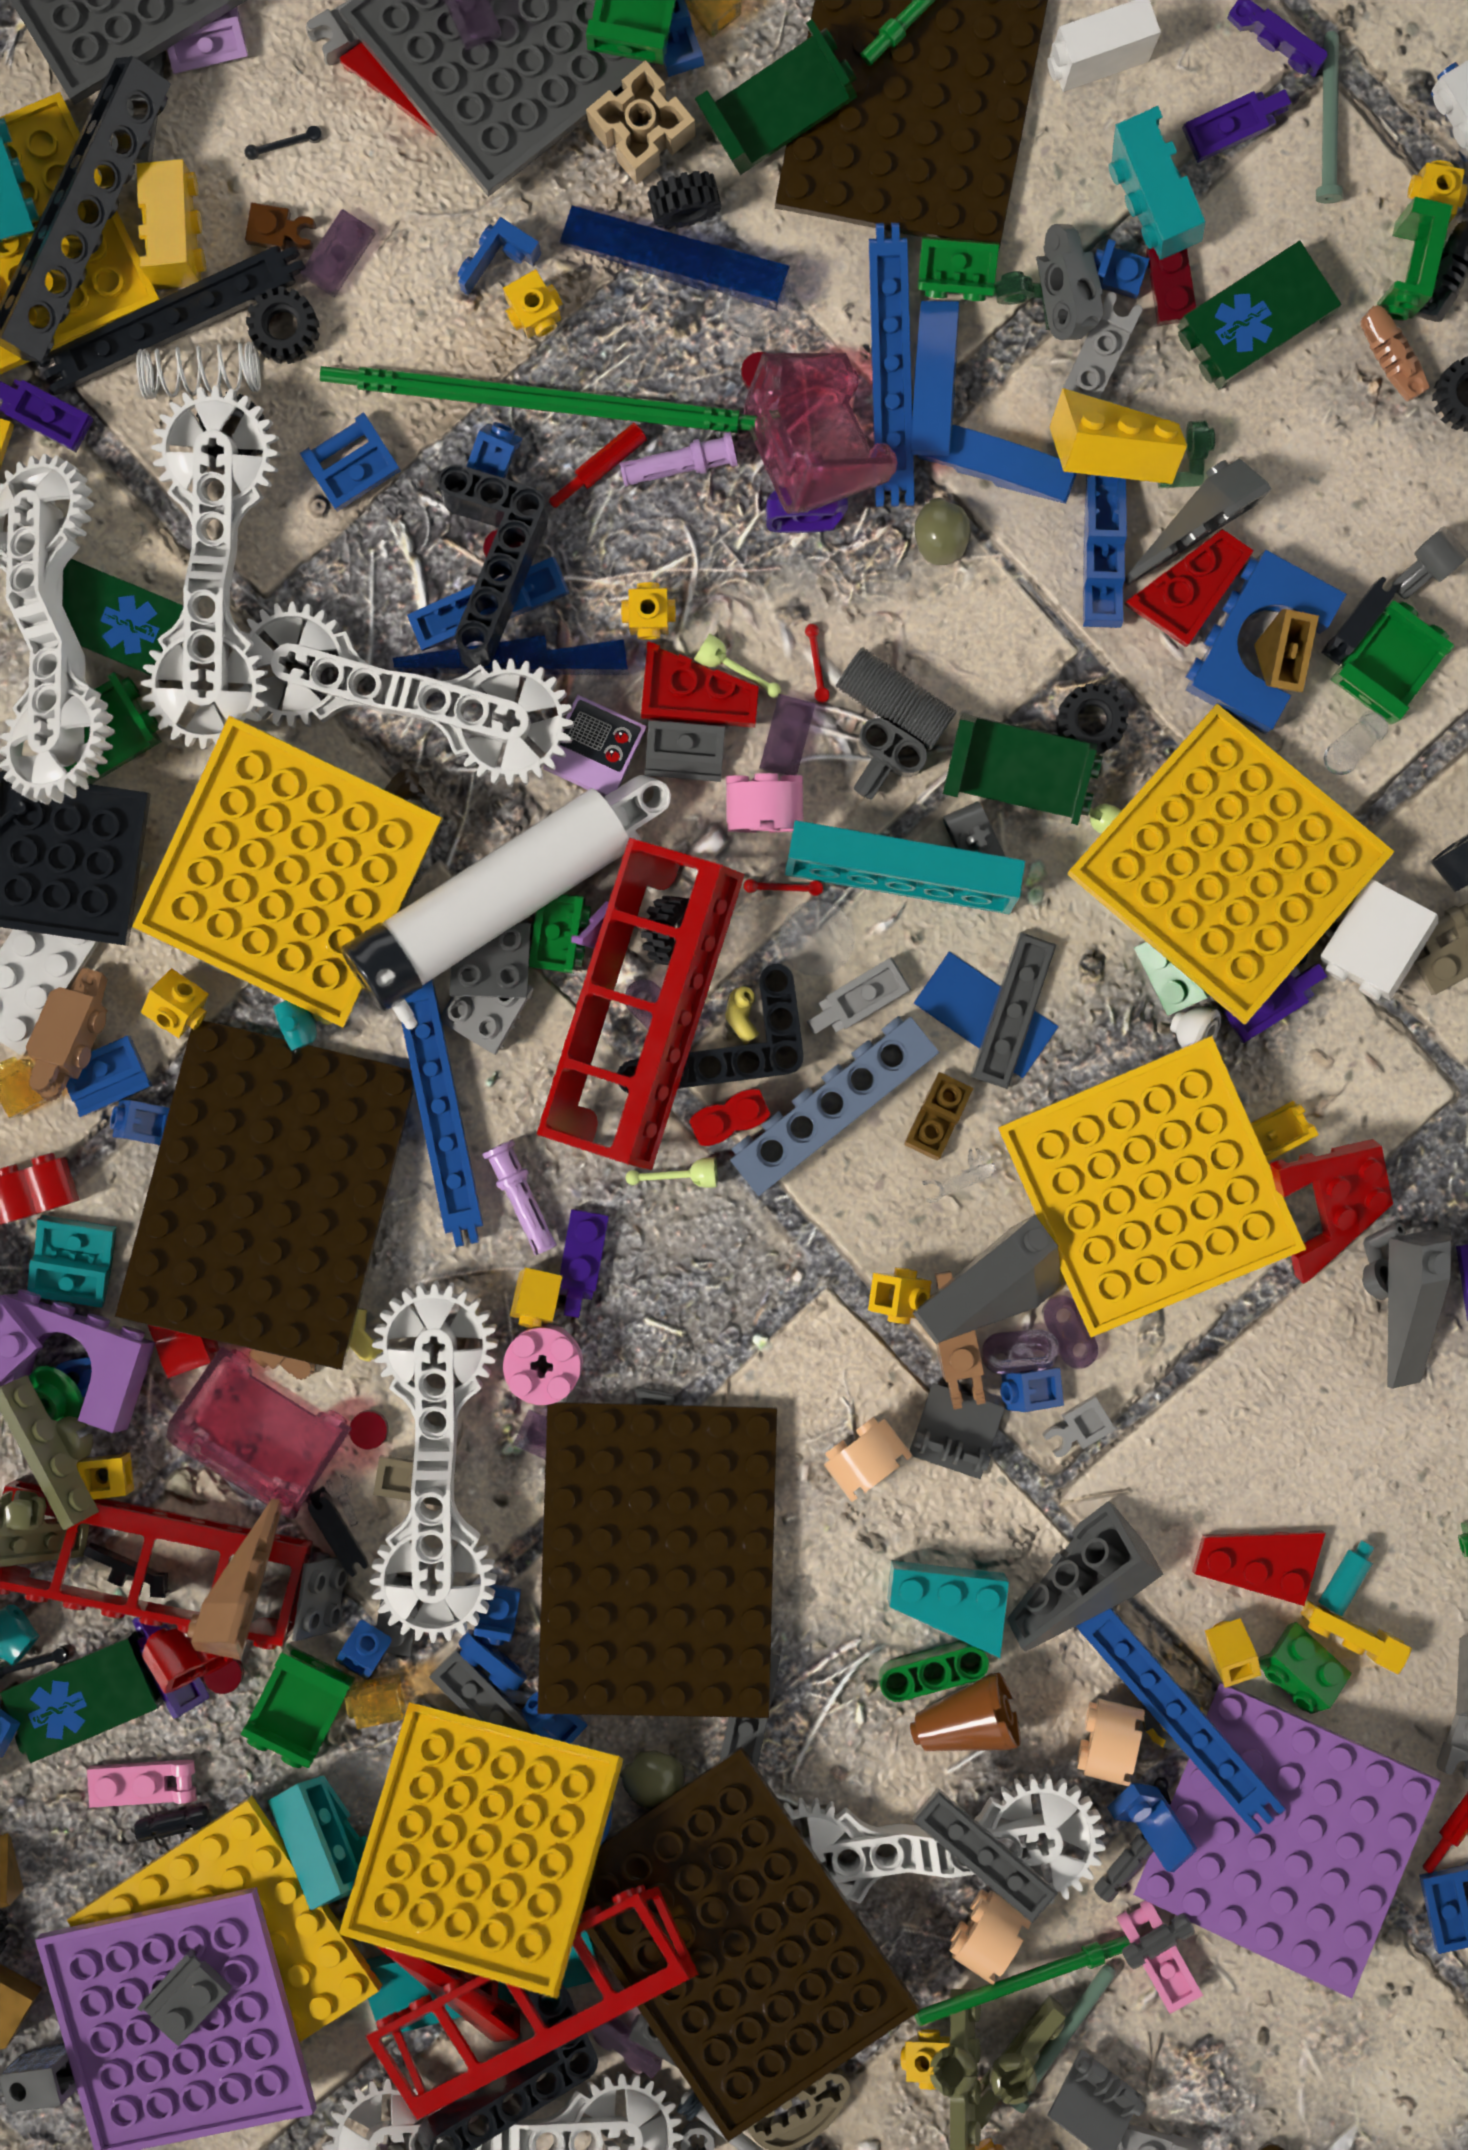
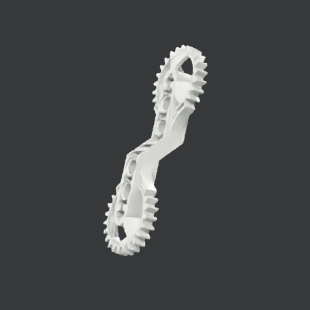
M213 386L211 396H208L204 388L197 387V399L195 400L188 393H182L185 403L182 407L171 401L169 404L175 414L172 417L163 414L159 416L167 426L165 430L154 429L153 432L163 438L162 443L151 446V449L162 453V458L154 461L153 465L166 468V472L159 477V480L161 482L173 481L167 493L182 506L189 516L192 524V549L184 582L183 611L175 625L157 639L163 648V652L150 650L149 652L152 658L156 660L155 665H143V669L152 674V679L141 681V685L150 687L152 693L142 699L146 702L155 703L156 707L148 714L149 716L161 715L163 717L158 726L160 730L170 726L173 727L170 739L177 740L182 734H185V746L189 747L199 738L201 749H208L211 738H213L216 745L225 725L215 704H217L226 721L228 716H233L248 723V719L261 721L262 718L255 711V708L265 707L268 703L259 698V692L270 690L269 686L259 684V678L269 674L268 670H257L255 667L262 660V655L249 656L254 642L240 631L231 616L230 586L237 555L238 527L249 509L263 499L258 486L260 484L267 487L272 486L265 475L266 472H278V469L269 464L270 458L279 457L280 453L270 449L269 445L279 440V438L273 434H266V430L273 425V422L269 419L259 421V417L264 411L262 407L256 406L249 410L251 404L250 397L245 395L237 403L236 390L230 388L224 398L221 388L218 386ZM238 407L244 411V414L234 434L230 437L221 432V430ZM193 408H196L207 431H203L192 412ZM217 441V445L224 447V454H218L215 459L208 454V448L215 447ZM170 445L193 447V453L170 452ZM238 449L263 450V456L238 455ZM207 467L225 469V474L213 471L207 472ZM193 480V490L191 492L188 488ZM214 480H220L224 485V494L217 501L210 500L207 495L208 485ZM218 519L223 524L224 531L218 540L213 541L208 537L206 529L210 521ZM205 596L212 598L216 607L214 614L209 618L201 616L198 610L199 602ZM205 635L212 638L215 644V650L208 658L203 657L198 651V641ZM229 645H230L231 647H233V650H232L230 656H229ZM197 663H215V669H197ZM205 676L207 682H211L214 685L213 690L206 692V696L203 689H198V681H204ZM159 680L183 681V689L159 688ZM229 683L252 684V692L228 691ZM189 701L194 704L200 705V707L185 728L178 722Z
M43 454L40 461L34 456H30L28 466H25L20 461L17 462V472L13 475L6 470L5 478L7 481L4 484L0 483V568L6 573V601L30 650L29 687L13 706V710L17 715L16 719H7L5 721L11 727L9 733L0 735L1 739L7 741V745L0 748V754L6 757L0 763V768L7 771L4 779L13 784L11 787L13 790L34 802L39 800L49 805L51 800L59 804L62 803L64 794L74 799L77 786L85 790L88 789L86 778L89 775L95 778L99 777L95 767L97 764H107L108 761L101 755L103 751L112 749L113 745L106 742L105 738L114 734L115 730L106 725L113 719V716L105 711L108 704L100 699L101 694L89 687L85 682V654L62 606L63 569L80 548L75 541L76 537L86 536L87 534L81 528L82 524L92 521V518L85 513L86 510L94 506V503L87 499L92 493V489L85 485L88 479L79 473L80 470L67 460L64 461L57 455L52 459L47 454ZM70 499L68 514L66 517H63L62 511L54 505L55 501ZM6 514H8V532H3ZM84 727H90L89 741L84 744ZM25 740H28L30 748L38 753V755L22 756ZM77 762L76 766L69 773L63 768Z
M290 602L288 612H284L278 603L274 604V615L272 616L261 609L260 616L262 621L258 624L249 618L247 622L252 629L251 632L241 631L254 642L249 656L262 655L263 657L255 665L256 669L271 665L272 671L276 675L259 679V684L270 687L269 691L259 692V698L268 703L267 706L260 707L259 715L262 720H265L273 713V724L278 727L283 722L284 717L287 718V723L292 729H295L298 718H301L304 724L310 727L312 722L311 715L315 714L324 723L338 712L355 707H365L383 713L417 718L433 723L442 730L456 757L469 754L464 766L469 769L478 764L479 767L476 774L478 778L481 779L489 771L491 772L492 784L496 785L501 776H505L509 787L513 786L515 776H520L525 785L529 784V773L534 772L540 780L543 779L541 767L546 765L550 769L555 770L556 766L551 759L553 755L563 758L566 756L562 748L559 747L560 743L572 742V738L563 733V729L574 727L572 720L563 718L564 715L572 711V706L569 704H559L567 696L565 690L553 692L552 690L557 684V679L552 677L544 682L545 670L542 667L537 669L534 674H531L529 661H525L521 669L517 670L513 659H509L507 668L502 670L498 662L494 660L492 664L493 672L488 673L479 665L464 676L444 681L417 674L385 670L365 662L356 652L352 640L346 631L335 634L339 627V623L335 619L325 625L327 619L325 611L321 610L313 617L312 606L306 604L302 612L299 613L298 607L294 602ZM305 620V621H307V622H306V625H305V627H304L303 633H302V635H301L302 627H303V621ZM262 631H265L279 645L276 650L273 651L259 637ZM337 650L338 656L325 652ZM296 658L301 665L310 668V675L304 670L293 668L290 673L285 664L286 662H293ZM328 667L338 668L339 676L337 680L330 685L322 684L321 674L323 670ZM366 677L374 678L376 682L374 691L369 695L358 694V683ZM521 677L526 678L519 698V702L516 703L515 700L519 688ZM235 683L244 684L238 691L252 692V684ZM481 687L486 693L477 690ZM436 692L444 694L446 703L442 709L438 711L427 709L426 701L431 694ZM316 694L326 697L323 700H321ZM284 697L282 711H280L279 707ZM478 703L482 705L483 715L478 721L468 722L464 719L463 713L469 704ZM492 708H496L494 713L498 718L509 720L511 714H515V718L520 723L519 727L512 726L510 732H506L503 723L492 720ZM557 708L558 716L531 723L528 715L529 712ZM491 720H492V727H491V728H488V726H489V724H490V722H491ZM464 732L477 735L478 737L465 739ZM527 737L546 754L542 759L524 742ZM503 743H505L506 748L502 760L501 769H497L495 767L497 765Z
M435 1280L432 1284L431 1291H427L422 1282L418 1283L416 1295L408 1288H405L402 1292L404 1302L393 1297L389 1304L394 1312L383 1310L380 1314V1317L387 1324H377L374 1328V1331L383 1337L375 1339L372 1343V1347L383 1350V1352L375 1357V1363L387 1364L380 1374L381 1377L389 1375L395 1377L389 1389L404 1400L411 1409L415 1419L411 1509L402 1523L388 1533L386 1541L389 1546L381 1544L377 1553L383 1559H374L371 1568L378 1571V1573L372 1574L370 1584L380 1587L374 1590L372 1599H384L378 1612L379 1614L388 1611L392 1613L388 1621L389 1626L398 1621L402 1622L403 1625L400 1633L402 1635L407 1633L410 1628L415 1629L416 1641L420 1640L423 1632H429L431 1643H435L438 1632H443L447 1641H450L454 1628L460 1634L465 1635L467 1631L466 1621L477 1626L480 1620L477 1612L487 1614L490 1605L485 1600L493 1599L495 1590L489 1586L495 1584L497 1579L496 1574L488 1572L494 1568L495 1560L483 1559L488 1553L489 1546L476 1547L481 1534L466 1523L459 1514L454 1501L458 1414L465 1402L482 1388L483 1383L478 1375L489 1377L491 1369L484 1363H495L497 1355L488 1351L489 1349L496 1348L499 1344V1340L488 1337V1335L496 1331L497 1325L485 1324L491 1311L478 1312L477 1308L481 1302L480 1298L474 1299L472 1302L466 1300L469 1289L465 1288L459 1295L454 1294V1283L451 1282L446 1291H441L438 1280ZM412 1303H414V1305H415V1307H416L418 1313H417V1312L415 1311V1309L412 1307V1305H411ZM456 1303L461 1308L452 1324L449 1325L444 1321ZM432 1336L437 1337L438 1343L442 1344L438 1352V1360L432 1361L434 1345L429 1343ZM417 1337L414 1350L389 1347V1339ZM457 1337L482 1339L483 1348L457 1350ZM414 1373H415V1382L411 1381V1378H412V1376L414 1375ZM433 1373L439 1374L445 1379L446 1386L440 1389L433 1388L428 1384L426 1377ZM432 1411L440 1412L446 1418V1423L442 1426H435L429 1422L427 1414ZM427 1497H435L440 1500L443 1508L437 1511L430 1510L424 1505L423 1500ZM436 1535L441 1539L443 1545L439 1548H431L424 1542V1537ZM437 1563L435 1578L439 1581V1584H432V1579L428 1577L432 1564ZM412 1572V1586L387 1584V1574ZM455 1572L480 1574L481 1584L452 1586ZM418 1599L423 1601V1604L415 1618H413L409 1614Z
M1030 1774L1027 1786H1023L1016 1778L1014 1779L1016 1790L1011 1793L1002 1786L1000 1789L1004 1799L1000 1801L990 1796L975 1820L997 1839H1011L1013 1843L1009 1849L1041 1877H1043L1041 1865L1050 1863L1052 1883L1050 1884L1057 1892L1060 1891L1067 1900L1069 1899L1068 1887L1071 1885L1080 1892L1083 1890L1079 1880L1082 1876L1090 1880L1094 1879L1089 1865L1101 1866L1102 1864L1100 1858L1094 1853L1105 1850L1103 1841L1096 1839L1104 1835L1105 1830L1102 1825L1094 1824L1101 1816L1098 1810H1089L1093 1804L1089 1796L1079 1800L1081 1795L1079 1786L1075 1785L1067 1791V1782L1063 1777L1057 1782L1056 1786L1052 1784L1049 1774H1045L1042 1784H1037L1034 1775ZM1039 1793L1042 1814L1033 1815L1031 1794ZM799 1798L798 1809L793 1810L787 1802L784 1803L785 1810L801 1833L800 1818L807 1817L810 1837L805 1839L847 1901L852 1900L860 1904L870 1887L878 1879L887 1875L907 1872L945 1878L975 1875L918 1825L899 1823L879 1827L872 1826L858 1819L846 1807L837 1815L834 1814L835 1807L832 1801L825 1810L820 1809L818 1798L814 1799L811 1808H806L803 1798ZM1045 1833V1843L1041 1845L1037 1844V1841L1039 1839L1038 1834ZM1020 1835H1024L1025 1848L1021 1845L1018 1837ZM1063 1841L1086 1851L1083 1859L1080 1860L1061 1854ZM882 1844H891L896 1848L895 1852L889 1857L877 1855L876 1850ZM846 1849L854 1850L858 1854L857 1858L850 1863L840 1861L838 1856ZM830 1852L832 1865L827 1866L826 1853Z
M617 2072L615 2083H612L609 2077L603 2074L601 2077L602 2087L598 2088L591 2081L587 2082L590 2092L588 2096L576 2090L566 2105L556 2114L546 2119L521 2120L475 2150H536L538 2137L547 2132L552 2133L554 2139L553 2145L549 2150H576L574 2141L577 2134L582 2131H590L591 2143L584 2150H641L642 2146L648 2150H677L673 2147V2142L682 2140L683 2135L673 2131V2127L679 2125L682 2121L678 2116L668 2115L676 2105L672 2101L661 2103L666 2095L663 2089L659 2088L652 2093L653 2081L647 2079L640 2087L639 2075L633 2073L628 2083H626L624 2074ZM385 2076L381 2088H377L373 2080L369 2079L368 2092L364 2094L357 2086L353 2087L356 2099L352 2102L342 2096L341 2102L345 2110L343 2113L332 2110L330 2114L337 2121L336 2126H325L324 2131L332 2136L333 2140L323 2143V2150H381L376 2145L383 2142L384 2135H389L393 2142H404L403 2133H406L405 2144L407 2150H415L418 2128L425 2119L417 2120L398 2089L396 2087L393 2088L388 2076ZM413 2085L411 2088L413 2089L414 2093L418 2095L417 2090ZM625 2089L627 2118L615 2116L616 2090ZM391 2094V2120L381 2121L382 2095ZM583 2113H585V2114H587V2115H589V2116H591V2117H581V2116L583 2115ZM479 2116L473 2117L469 2123L477 2120ZM347 2118L369 2128L365 2138L344 2125ZM620 2130L628 2135V2140H623L621 2147L613 2141H603L602 2134L607 2138L620 2137ZM445 2136L440 2137L434 2145L440 2143ZM400 2144L388 2146L387 2150L404 2149Z

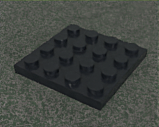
M0 771V818L10 810V805L15 799L23 800L28 807L25 814L15 815L0 828V927L129 946L151 794L148 792L88 784L87 790L80 786L76 787V797L74 799L64 794L62 803L59 804L51 800L49 805H46L39 800L34 802L11 788L13 784L4 779L7 772Z

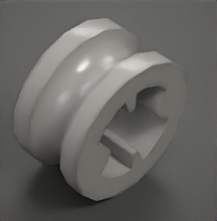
M699 2120L692 2121L682 2130L683 2139L680 2143L681 2150H714V2131L704 2122ZM697 2134V2138H699L700 2134L705 2136L703 2148H699L698 2144L696 2148L691 2147L692 2135Z

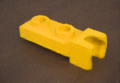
M1309 1600L1306 1601L1301 1611V1614L1310 1621L1308 1628L1326 1638H1329L1331 1633L1343 1638L1342 1645L1363 1656L1365 1650H1367L1366 1655L1376 1664L1396 1674L1402 1671L1412 1650L1410 1646L1382 1629H1379L1377 1634H1374Z

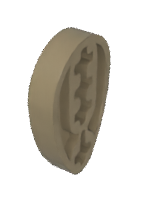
M837 2067L795 2096H798L800 2101L807 2100L805 2102V2110L799 2111L797 2107H792L791 2099L781 2106L784 2110L789 2109L787 2119L783 2120L780 2115L774 2116V2110L766 2116V2118L772 2117L770 2127L765 2128L762 2123L758 2125L755 2123L748 2128L749 2133L759 2145L768 2150H796L807 2144L829 2127L846 2104L851 2092L848 2075L844 2070ZM833 2080L835 2084H840V2092L834 2095L831 2090L825 2091L827 2089V2081Z

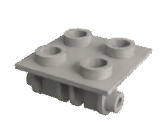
M528 985L527 998L452 996L441 1014L442 1023L496 1055L500 1048L503 1049L504 1045L502 1044L511 1028L514 1029L516 1027L514 1025L516 1019L520 1020L521 1016L519 1014L527 1000L532 999L531 993L534 988Z

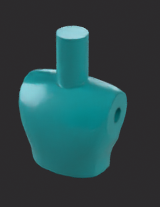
M286 1000L273 1006L279 1027L292 1051L314 1042L317 1036V1029L311 1012Z
M8 1604L0 1610V1659L14 1666L30 1651L40 1635L20 1608Z

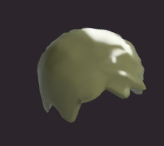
M931 499L922 508L915 521V538L919 552L927 562L934 565H948L963 557L971 537V525L966 512L960 506L951 504L944 499Z
M657 1750L641 1751L636 1754L633 1762L626 1764L619 1774L622 1778L623 1786L633 1802L647 1809L658 1805L685 1784L683 1765L676 1758Z

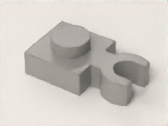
M1093 1395L1062 1414L1067 1423L1065 1426L1049 1427L1042 1435L1046 1440L1051 1439L1055 1435L1062 1437V1445L1053 1450L1056 1457H1062L1070 1451L1072 1443L1076 1440L1081 1448L1085 1449L1116 1429L1096 1396Z

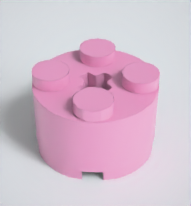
M777 773L755 774V778H751V781H749V776H726V823L728 832H793L795 820L803 821V776L784 775L780 776V781H778Z
M542 1324L541 1327L527 1328L522 1331L509 1345L503 1361L504 1377L510 1391L523 1401L534 1405H549L567 1397L574 1389L583 1367L582 1351L576 1340L565 1329L553 1324ZM541 1355L546 1356L547 1362L553 1364V1367H549L546 1373L540 1372L539 1366L534 1365V1362H537Z

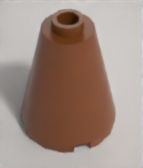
M1000 1672L991 1673L915 1714V1722L910 1723L911 1735L915 1745H921L924 1751H989L1018 1748L1021 1744L1018 1716L1016 1711L1012 1712L1009 1699L1013 1698L1003 1675Z

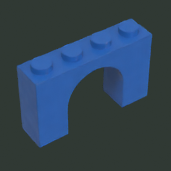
M1267 550L1257 559L1251 556L1240 575L1241 578L1245 579L1239 593L1233 590L1222 608V611L1227 613L1221 626L1213 625L1203 643L1209 647L1203 659L1201 660L1196 657L1185 678L1191 680L1185 691L1213 706L1219 704L1233 717L1264 734L1273 730L1291 695L1278 688L1266 686L1264 680L1252 674L1245 667L1238 652V635L1242 624L1249 616L1259 612L1272 611L1279 613L1282 609L1319 615L1316 632L1321 634L1329 628L1347 595Z

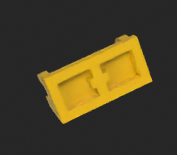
M1291 1101L1251 1122L1268 1162L1319 1135L1315 1126L1307 1122L1303 1114L1305 1109L1302 1105Z

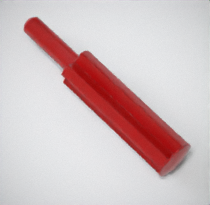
M633 422L574 471L576 477L549 498L551 506L557 508L582 486H585L586 489L590 488L618 465L619 462L623 461L644 442L648 441L643 430Z
M1468 1792L1439 1831L1442 1839L1422 1865L1426 1872L1432 1873L1452 1844L1458 1847L1468 1834Z

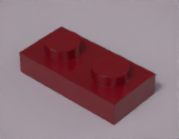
M1147 248L1146 256L1149 258L1148 269L1157 326L1180 323L1184 315L1196 308L1187 248L1162 260L1159 259L1154 248Z

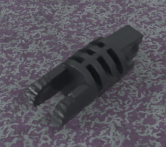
M1467 220L1455 226L1454 230H1452L1453 233L1449 236L1443 248L1433 295L1418 312L1423 319L1442 322L1460 293L1459 290L1464 285V280L1468 276Z

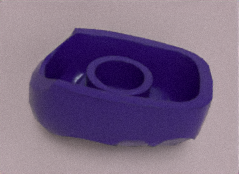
M838 482L828 486H819L815 483H799L777 489L767 499L765 510L767 529L778 533L834 531L836 525L848 510L847 494Z

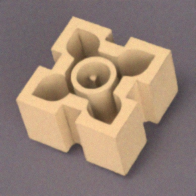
M646 60L622 79L623 92L617 97L609 90L586 109L589 128L607 149L616 144L617 161L636 184L640 183L660 166L659 154L663 150L667 149L671 155H674L696 136L695 119L676 96L669 102L666 101L665 83ZM639 121L641 124H645L646 122H648V124L645 126H636L634 122Z

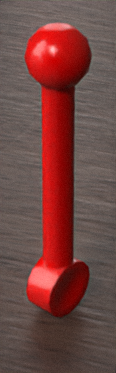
M810 623L805 627V634L810 639L817 690L814 693V697L817 702L824 703L829 699L830 693L824 687L817 641L820 629L816 624Z
M749 878L743 884V888L747 893H754L757 890L809 892L812 896H818L823 891V885L819 881H812L810 884L763 883Z

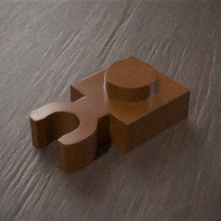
M251 202L245 241L247 245L264 248L279 246L281 251L286 248L287 240L293 241L300 249L310 250L313 248L311 239L301 238L299 234L304 228L316 229V223L307 216L298 217L294 221L290 220L291 212L288 208Z

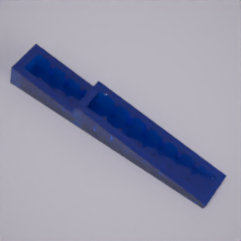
M571 205L560 239L561 245L704 292L708 288L778 311L790 271V266L573 205Z
M545 635L502 641L499 643L490 664L484 667L488 673L493 672L492 664L496 660L503 670L507 668L508 660L513 659L517 670L521 669L525 661H529L531 674H534L537 669L542 667L545 670L544 675H629L624 639L549 650ZM481 645L469 646L467 648L475 649L480 647ZM458 648L393 658V665L397 672L467 674L472 670L460 660Z

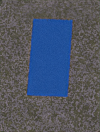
M948 952L914 1001V1004L980 1049L1000 986L951 952ZM1037 1011L1033 1013L1014 1073L1021 1078H1024L1058 1028L1057 1025Z

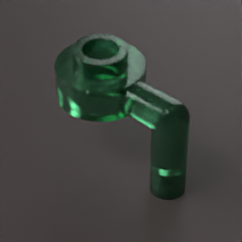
M1013 271L1002 275L1001 280L995 284L997 303L1013 305L1026 302L1032 298H1042L1046 330H1050L1041 283H1033V279L1029 276H1024V273L1021 271Z
M1206 420L1189 421L1187 424L1185 441L1187 443L1186 452L1189 459V471L1177 472L1173 484L1157 483L1158 488L1197 487L1202 485L1204 482L1205 459L1208 457L1209 451H1214L1215 431L1214 428L1208 427Z

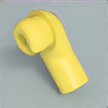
M746 986L736 988L731 992L725 1011L726 1021L744 1045L760 1034L748 1019L752 1003L755 1000V994L751 988Z
M359 1308L349 1346L359 1359L369 1362L372 1359L374 1360L383 1350L372 1347L375 1339L372 1340L365 1331L367 1309Z

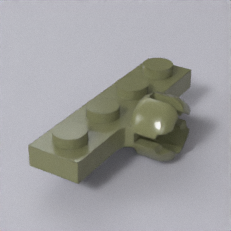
M27 1375L1 1386L0 1412L63 1531L98 1513L99 1510L76 1466L78 1461L86 1458L91 1453L93 1446L92 1433L80 1439L76 1433L88 1425L72 1416L64 1417L58 1421L52 1420L48 1416Z
M17 1490L12 1501L13 1491L5 1492L0 1497V1567L58 1560L67 1529L63 1531L57 1518L44 1519L47 1504L45 1498L38 1497L36 1493L31 1491ZM82 1523L80 1525L70 1558L85 1556L83 1553L86 1548L89 1524Z
M951 1989V1998L974 1989ZM981 2005L951 2015L950 2045L938 2051L930 2063V2067H934V2075H930L932 2084L941 2094L950 2097V2150H975V2146L980 2144L981 2128L979 2121H975V2104H979L981 2097V2086L979 2080H977V2063L980 2061L981 2045L980 2040L975 2038V2022L980 2020Z
M1051 1995L1045 1999L979 2081L981 2097L979 2104H975V2121H979L981 2129L989 2122L993 2113L992 2109L1000 2099L1005 2104L1017 2105L1029 2099V2091L1035 2092L1037 2077L1033 2066L1040 2057V2049L1048 2039L1054 2040L1061 2033L1065 2025L1064 2020L1066 2016L1062 2005Z

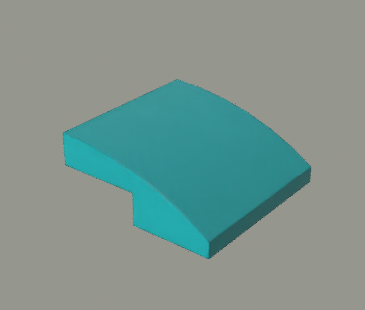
M41 1215L37 1219L35 1252L29 1263L27 1291L39 1294L44 1299L102 1308L105 1304L110 1280L117 1227Z

